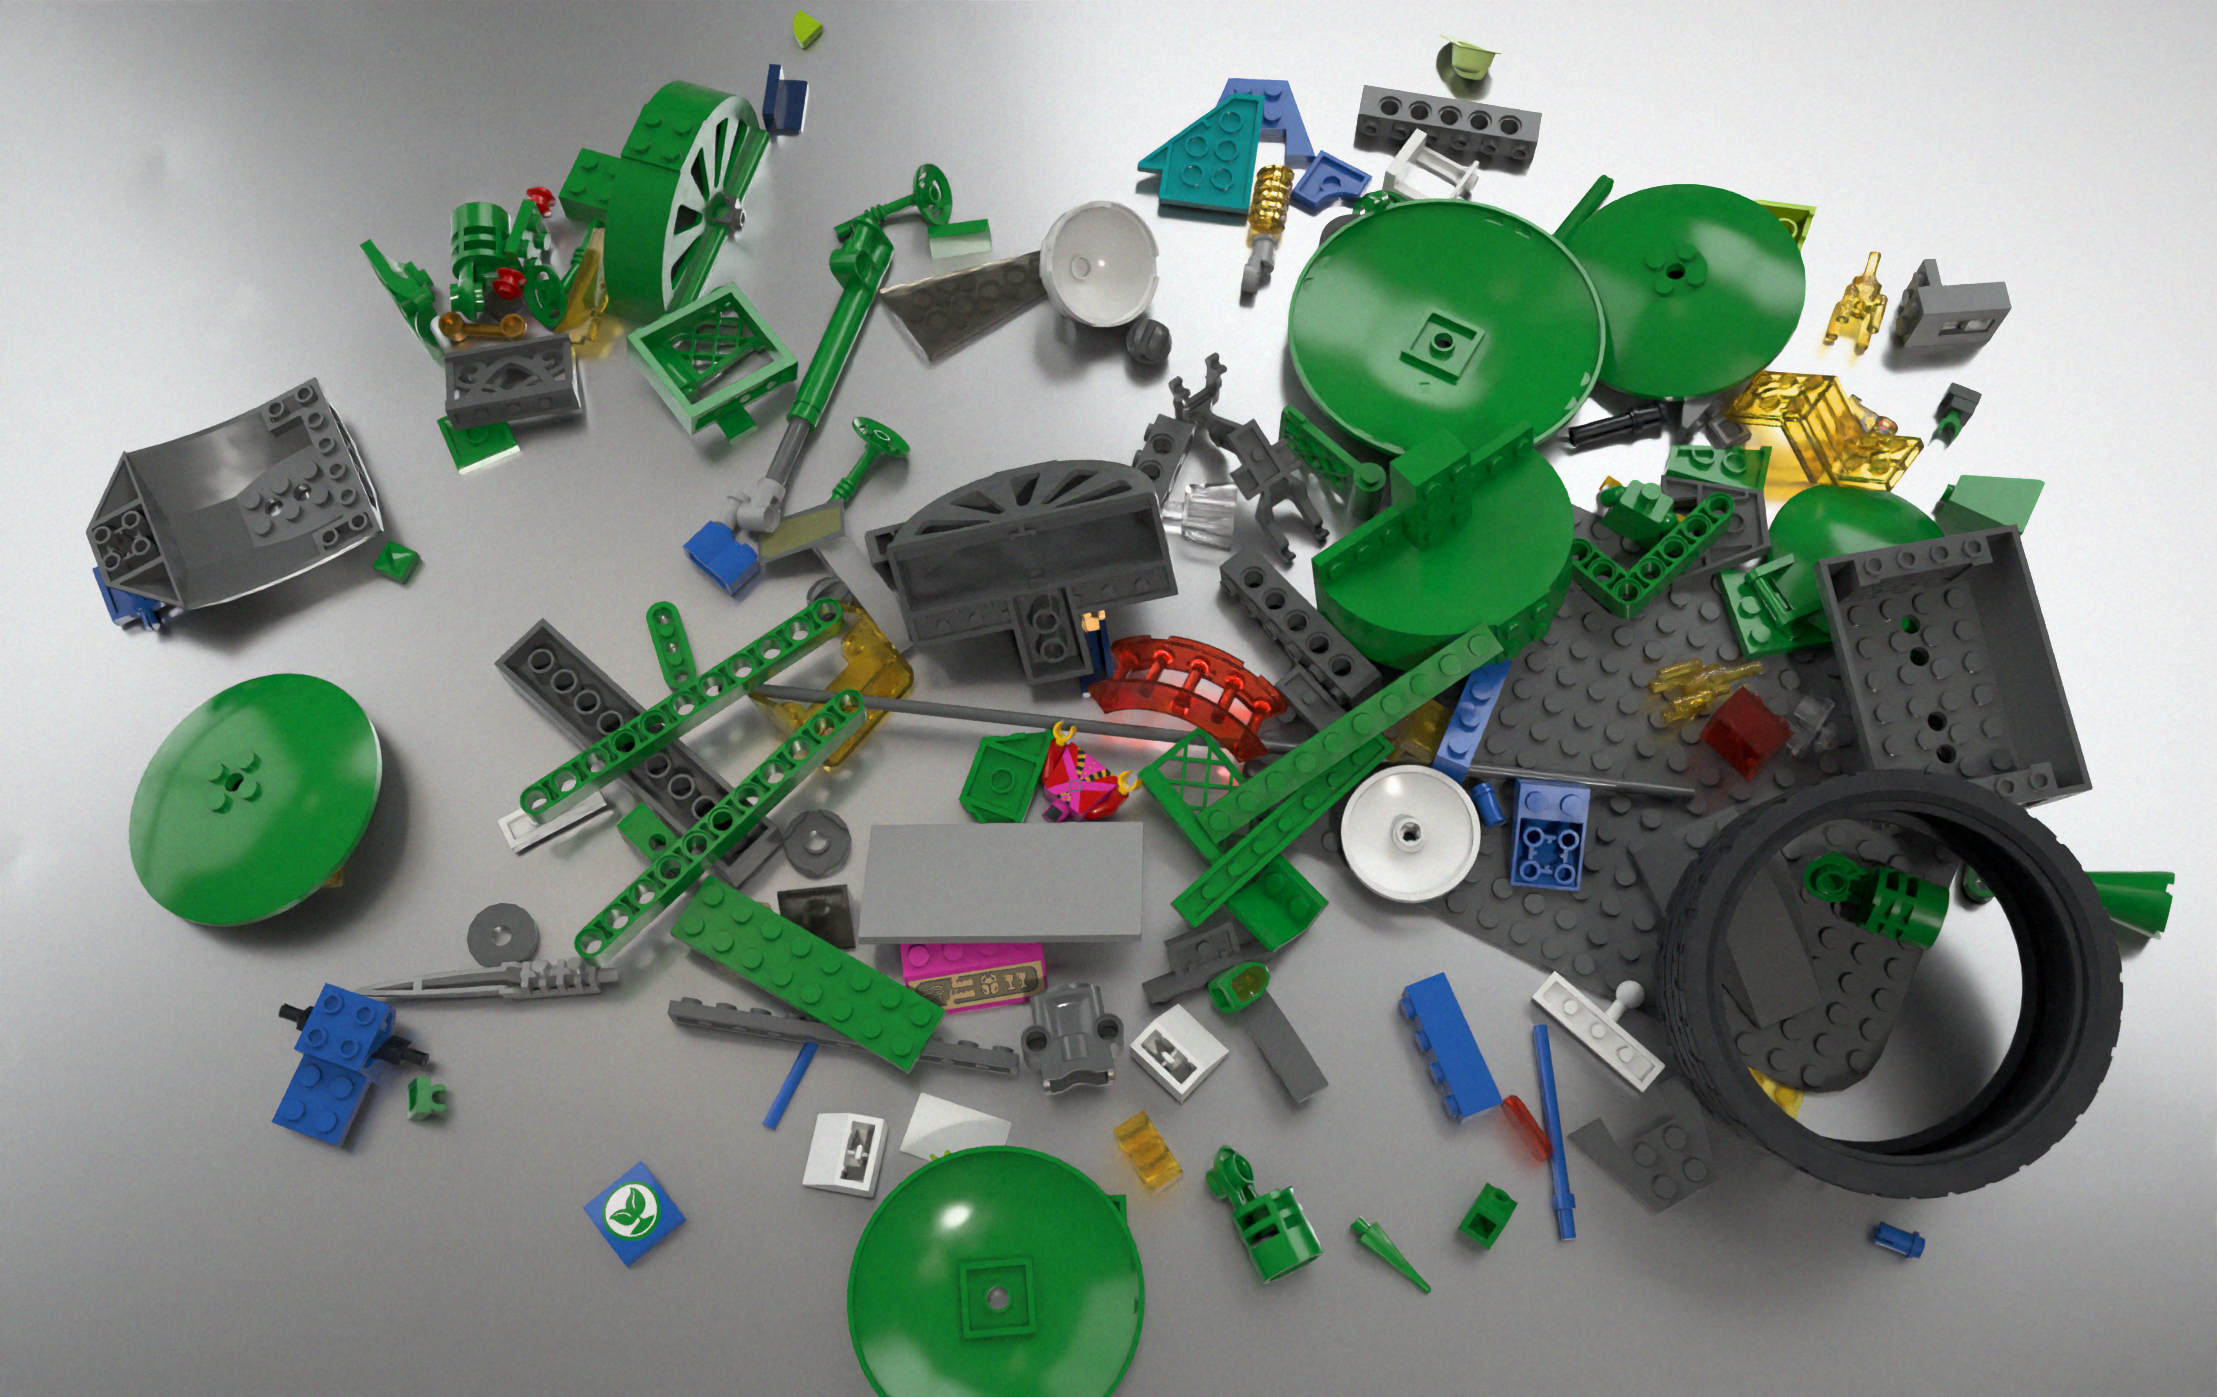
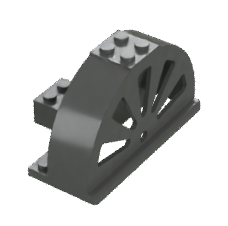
M1056 459L995 472L993 475L961 486L923 507L903 524L892 543L887 545L886 551L915 649L1013 629L1029 686L1094 673V655L1083 614L1179 595L1171 552L1154 483L1142 471L1111 461H1057Z

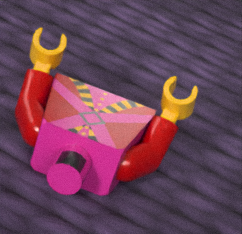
M1064 720L1056 723L1053 728L1055 738L1052 739L1049 745L1041 775L1044 796L1051 802L1049 807L1043 812L1042 817L1048 823H1061L1067 815L1076 822L1096 821L1114 815L1129 797V791L1141 788L1143 784L1142 779L1136 780L1131 786L1128 783V777L1133 773V770L1124 771L1117 777L1072 741L1067 745L1066 741L1074 737L1077 732L1076 726L1071 727L1069 735H1064L1061 731Z

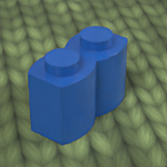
M710 520L683 545V549L687 558L693 564L709 575L723 590L733 595L759 570L758 555L748 544L744 543L741 545L733 540L735 535L723 523L717 525Z

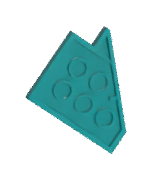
M1235 92L1138 162L1137 170L1139 172L1162 174L1159 203L1249 214L1265 96Z

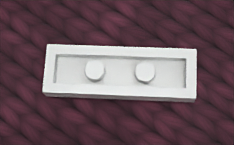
M576 780L563 786L562 791L573 789ZM599 790L546 824L533 822L522 808L497 821L511 849L515 853L607 804ZM539 799L534 802L532 810L538 811L542 809L546 804V799Z

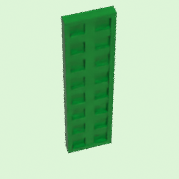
M708 875L670 931L672 937L908 1074L912 1071L947 1014L945 1009L711 875Z

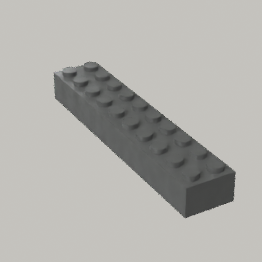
M544 618L538 621L494 663L502 677L583 751L647 711ZM662 723L654 724L650 728L649 733L657 734L661 732L664 725ZM680 739L672 742L616 779L638 801L643 802L679 838L685 835L734 789ZM635 742L625 743L621 747L620 752H630L634 748ZM597 761V763L604 768L606 761ZM747 799L743 802L744 807L753 806ZM765 816L711 867L733 887L737 888L783 841L779 828ZM726 820L721 822L717 830L725 831L729 829L733 821ZM699 844L693 850L698 855L702 854L706 850L707 845Z

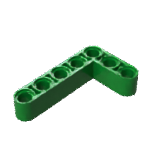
M1723 492L1709 495L1628 572L1585 538L1576 537L1573 542V556L1581 555L1585 559L1580 561L1573 560L1571 578L1616 616L1623 619L1633 618L1729 529L1735 509L1734 499ZM1719 510L1724 512L1725 514L1716 515L1712 513V511ZM1695 531L1701 533L1702 536L1695 537L1689 533ZM1667 553H1676V554H1678L1680 557H1678V558H1670V557H1668L1666 554H1667ZM1646 574H1653L1657 578L1654 580H1648L1643 576ZM1604 575L1609 577V580L1599 581L1595 577ZM1627 595L1635 600L1626 602L1621 600L1620 597Z

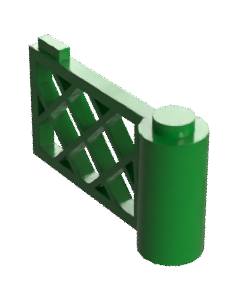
M721 312L649 349V351L688 401L692 403L699 394V387L755 349L759 352L764 347L755 336L741 337L743 326H747L740 317H722ZM704 324L716 325L715 335L698 334V328ZM721 325L738 326L737 336L720 335ZM679 341H691L690 352L676 351L672 346ZM696 342L714 343L713 352H695ZM718 343L736 344L735 350L730 354H717ZM694 360L711 361V367L699 374L693 368Z
M1288 404L1281 413L1278 441L1285 437L1288 441L1287 447L1295 456L1349 500L1348 509L1354 518L1363 521L1372 519L1380 509L1386 483V473L1383 468L1376 463L1368 462L1361 464L1308 421L1306 416Z

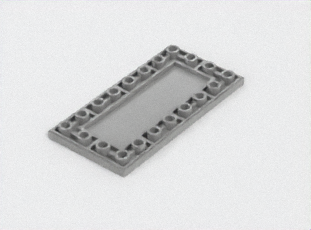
M1144 822L871 825L858 930L859 944L1141 942Z

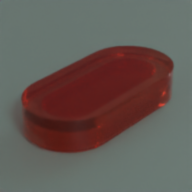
M1513 1094L1504 1098L1501 1108L1533 1157L1541 1163L1553 1155V1148L1524 1103Z

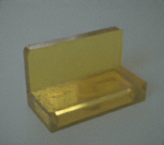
M1433 699L1415 709L1406 718L1394 745L1395 749L1390 754L1388 761L1394 764L1404 751H1407L1429 765L1436 757L1454 713Z

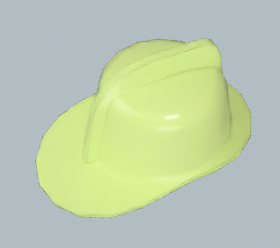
M1445 33L1440 34L1442 38L1452 43V66L1464 78L1481 80L1485 73H1488L1496 55H1502V53L1486 50L1462 38Z

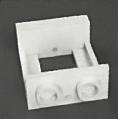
M1416 129L1385 170L1382 189L1397 193L1407 201L1431 198L1402 182L1413 165L1418 163L1451 181L1456 186L1448 198L1464 200V194L1466 192L1471 193L1479 181V176L1476 175L1479 162L1475 160L1468 170L1426 147L1427 134Z

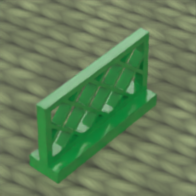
M1201 725L1152 764L1147 765L1137 773V779H1142V786L1209 867H1212L1227 853L1228 839L1242 840L1246 836L1230 834L1223 839V847L1219 842L1214 844L1193 812H1201L1207 808L1208 788L1228 790L1229 793L1238 787L1233 786V777L1240 785L1247 781ZM1198 736L1208 746L1207 759L1187 757L1188 744ZM1184 748L1183 757L1174 756ZM1212 752L1219 760H1211ZM1168 760L1183 762L1181 780L1166 779L1158 768ZM1186 762L1206 764L1205 783L1185 781ZM1210 765L1225 766L1230 772L1229 785L1209 783ZM1172 785H1180V793ZM1184 786L1204 788L1202 806L1188 805L1184 801ZM1269 808L1258 815L1257 818H1267L1273 811ZM1254 819L1249 821L1248 834L1253 830Z

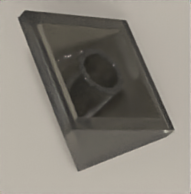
M847 884L777 891L780 916L840 950L856 948L853 898Z

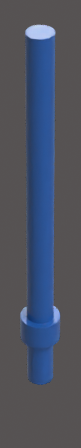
M1539 1024L1533 1026L1556 1194L1552 1196L1554 1211L1558 1212L1562 1240H1575L1576 1232L1573 1210H1576L1574 1194L1570 1193L1548 1029L1546 1024Z

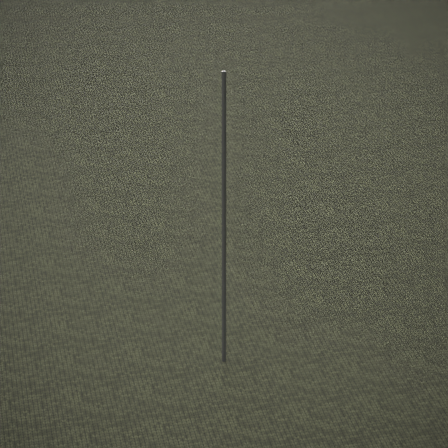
M762 684L746 695L826 704L838 692ZM718 686V692H721L723 687ZM862 695L866 708L873 710L1053 729L1056 723L1064 720L1061 726L1062 731H1070L1071 727L1075 725L1077 732L1170 743H1178L1192 732ZM852 704L846 707L858 708L859 706ZM1208 733L1215 743L1224 749L1285 755L1301 744ZM1200 736L1188 744L1208 747ZM1390 753L1377 766L1418 765L1431 768L1435 758ZM1472 762L1466 773L1467 776L1515 781L1516 778L1582 783L1592 790L1691 801L1695 797V788L1688 786Z

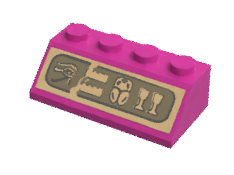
M1042 943L900 944L906 988L945 1009L946 1016L1030 1003L1031 997L1048 988Z

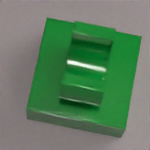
M416 1077L408 1084L407 1120H423L430 1113L439 1114L446 1109V1104L434 1103L432 1095L443 1094L446 1091V1086L442 1084L431 1086V1077Z

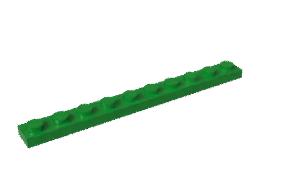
M1485 621L1480 622L1196 814V818L1214 844H1217L1504 649Z

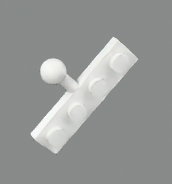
M1556 971L1552 973L1532 996V999L1641 1093L1644 1092L1666 1066L1616 1023L1627 1009L1637 1008L1643 1003L1645 993L1639 983L1631 980L1622 982L1616 990L1615 1002L1605 1013Z

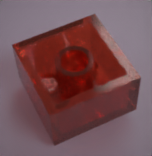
M1742 686L1714 712L1699 736L1750 782L1777 757L1794 735V732L1783 717L1775 715L1764 705L1759 695L1752 691L1749 692Z

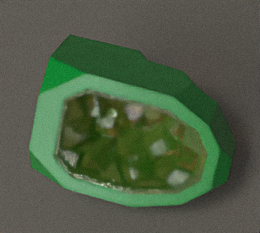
M1243 962L1221 973L1209 982L1208 991L1216 1007L1225 1014L1236 1013L1263 994L1269 984L1270 972L1264 964L1259 962Z

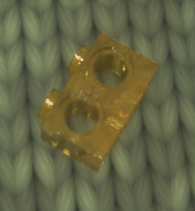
M1144 1110L1113 1130L1115 1141L1152 1199L1183 1179L1184 1171Z

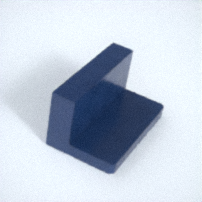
M769 64L762 110L765 128L768 132L801 133L808 94V82L804 80H785L782 66L779 64Z
M1106 619L1099 620V630L1088 631L1094 655V673L1080 676L1083 698L1116 693Z

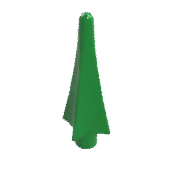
M1361 1216L1357 1217L1350 1225L1360 1236L1355 1242L1398 1270L1424 1293H1430V1285L1402 1256L1377 1221L1369 1225Z

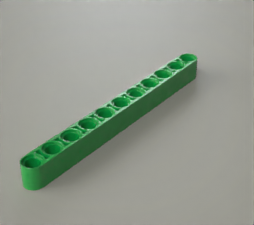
M824 597L815 601L533 783L520 796L522 810L535 823L546 824L553 821L839 635L845 626V618L840 603L831 597ZM826 613L836 614L832 621L824 622L820 620ZM798 631L808 632V635L802 640L792 638ZM768 650H780V653L775 658L768 659L764 657ZM743 667L752 669L745 677L735 676L737 671ZM711 687H723L722 691L718 695H707V692ZM686 704L694 705L690 713L686 715L678 714L682 706ZM654 724H665L661 732L657 734L649 733L650 728ZM635 742V746L630 752H620L621 747L625 743ZM606 761L605 767L601 771H591L592 765L595 762ZM576 780L573 789L562 791V786L566 781ZM539 799H546V804L542 809L538 811L532 810L534 802Z
M851 688L838 692L579 931L575 937L574 947L580 957L593 967L607 964L864 725L868 717L862 694L856 689ZM854 704L859 706L853 713L843 712L844 708L848 705ZM830 727L834 729L828 736L818 735L823 728ZM806 750L809 752L804 759L796 760L793 758L798 751ZM780 773L784 775L778 783L768 782L769 778L774 774ZM747 798H758L755 805L751 807L743 806V802ZM726 820L733 821L729 829L725 831L717 830L721 822ZM699 844L707 845L706 850L702 854H691L695 846ZM672 868H681V872L676 878H665L668 871ZM647 892L655 893L654 898L649 903H639L643 894ZM622 916L628 917L625 926L618 929L613 928L616 919ZM601 941V947L598 951L591 954L587 953V947L590 943Z

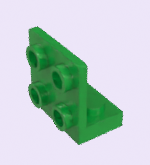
M1279 855L1271 861L1258 881L1230 897L1225 902V906L1270 952H1275L1310 929L1330 902L1282 855Z

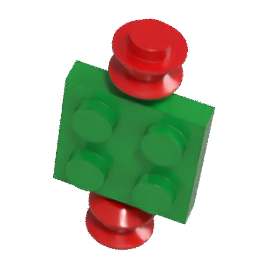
M541 186L527 189L526 196L528 199H523L504 249L510 265L509 267L497 269L496 274L499 279L492 282V287L497 295L503 299L513 300L523 295L520 287L527 284L525 277L527 271L532 266L542 265L543 253L550 247L551 235L545 226L544 219L551 217L552 211L549 207L555 206L556 199L551 191Z

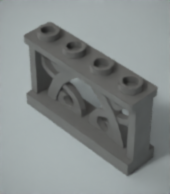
M560 333L444 354L447 401H445V411L454 431L581 409L577 387L576 355L569 334ZM562 360V362L557 367L551 369L554 366L555 361ZM509 369H519L532 375V377L526 379L515 389L504 390L502 387L492 384ZM565 372V380H554V377ZM468 377L474 384L463 383L459 378ZM459 390L469 392L467 397L459 398Z

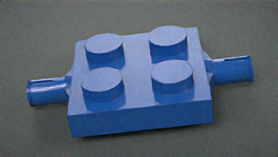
M98 566L92 568L111 620L115 625L120 626L136 618H142L147 632H154L153 627L156 630L160 628L154 612L167 604L109 588L104 584Z

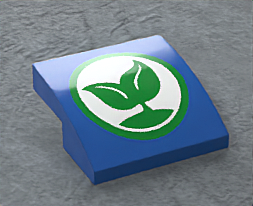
M642 1161L583 1207L600 1233L628 1268L687 1221Z

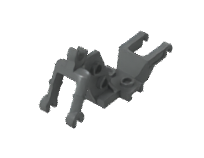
M1215 352L1205 359L1207 366L1206 386L1198 393L1189 398L1191 392L1188 388L1183 387V379L1180 376H1177L1168 383L1169 389L1174 396L1175 419L1183 422L1193 420L1196 423L1195 427L1197 430L1205 426L1209 431L1211 441L1216 447L1235 453L1242 465L1229 474L1246 501L1260 493L1255 518L1274 546L1279 557L1285 563H1288L1296 558V554L1288 549L1290 544L1275 522L1272 510L1274 506L1285 499H1289L1295 504L1311 532L1318 540L1324 539L1330 533L1322 527L1323 520L1309 500L1305 483L1289 474L1300 467L1302 463L1299 459L1296 460L1286 445L1288 443L1286 438L1284 437L1271 445L1254 418L1242 425L1217 416L1212 412L1213 405L1219 401L1220 388L1222 387L1220 375L1227 372V367L1224 364H1220V356Z

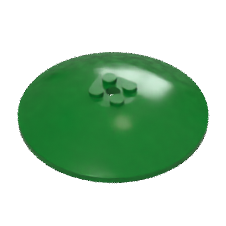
M1668 184L1638 190L1622 196L1597 210L1576 229L1564 244L1587 272L1597 291L1603 310L1606 343L1604 358L1597 381L1627 395L1659 401H1681L1712 396L1734 388L1756 376L1781 354L1798 328L1806 300V272L1801 252L1794 238L1781 221L1766 208L1752 199L1724 188L1702 184ZM1672 271L1684 273V276L1677 280L1670 279L1667 275Z
M293 673L272 674L241 682L211 697L192 711L173 729L150 760L138 785L131 809L129 822L131 858L136 874L149 895L159 905L189 922L205 926L231 927L271 918L299 904L316 892L342 867L355 850L368 827L378 800L382 776L381 749L374 725L366 711L348 693L333 683L318 677ZM240 779H244L239 785L238 790L233 792L235 783Z
M1007 1145L967 1148L947 1154L916 1170L899 1183L882 1201L866 1225L854 1253L847 1287V1315L853 1348L861 1369L879 1397H1111L1121 1383L1134 1357L1143 1326L1145 1309V1284L1137 1246L1127 1223L1108 1195L1093 1180L1061 1159L1040 1151ZM996 1287L1004 1288L1009 1295L1008 1303L1002 1309H994L988 1302L990 1291Z

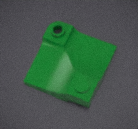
M371 239L360 244V248L379 281L394 300L403 318L431 358L436 360L443 356L444 352L435 338L431 321L438 315L432 306L436 299L429 288L434 283L424 269L418 271L412 261L405 264L387 257L379 251Z

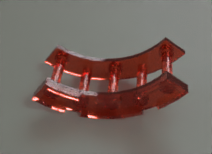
M1139 635L1114 641L1110 650L1120 664L1112 679L1090 684L1087 688L1105 714L1122 710H1148L1180 718L1214 737L1234 756L1238 763L1267 755L1269 750L1257 737L1258 731L1265 719L1284 714L1289 707L1288 702L1264 676L1260 674L1257 677L1244 668L1245 662L1212 645L1171 635L1168 639L1152 638L1151 635ZM1149 669L1144 679H1127L1132 672ZM1164 670L1188 673L1182 687L1159 682V679ZM1201 678L1224 689L1217 703L1195 693ZM1235 698L1243 703L1252 713L1247 725L1229 712Z

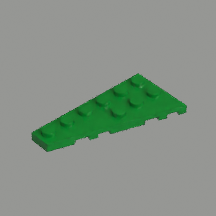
M1726 569L1714 574L1745 660L1833 646L1830 634L1822 631L1815 625L1813 628H1810L1805 623L1780 631L1774 623L1776 618L1754 586L1750 587L1745 581L1744 576L1748 572ZM1767 581L1772 590L1774 591V593L1777 595V597L1783 604V606L1786 608L1787 611H1789V606L1787 605L1779 592H1776L1770 584V582Z

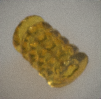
M1272 164L1260 168L1257 172L1248 222L1254 230L1262 234L1273 235L1281 233L1285 229L1284 223L1287 221V212L1289 211L1288 202L1291 200L1290 192L1293 189L1292 182L1295 178V173L1290 168Z

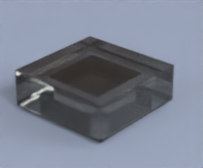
M494 288L484 298V312L500 323L506 315L515 314L524 305L521 297L514 298L513 300L503 299L497 295Z

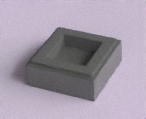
M1735 410L1709 422L1706 426V430L1720 449H1731L1732 446H1738L1750 440L1752 433Z

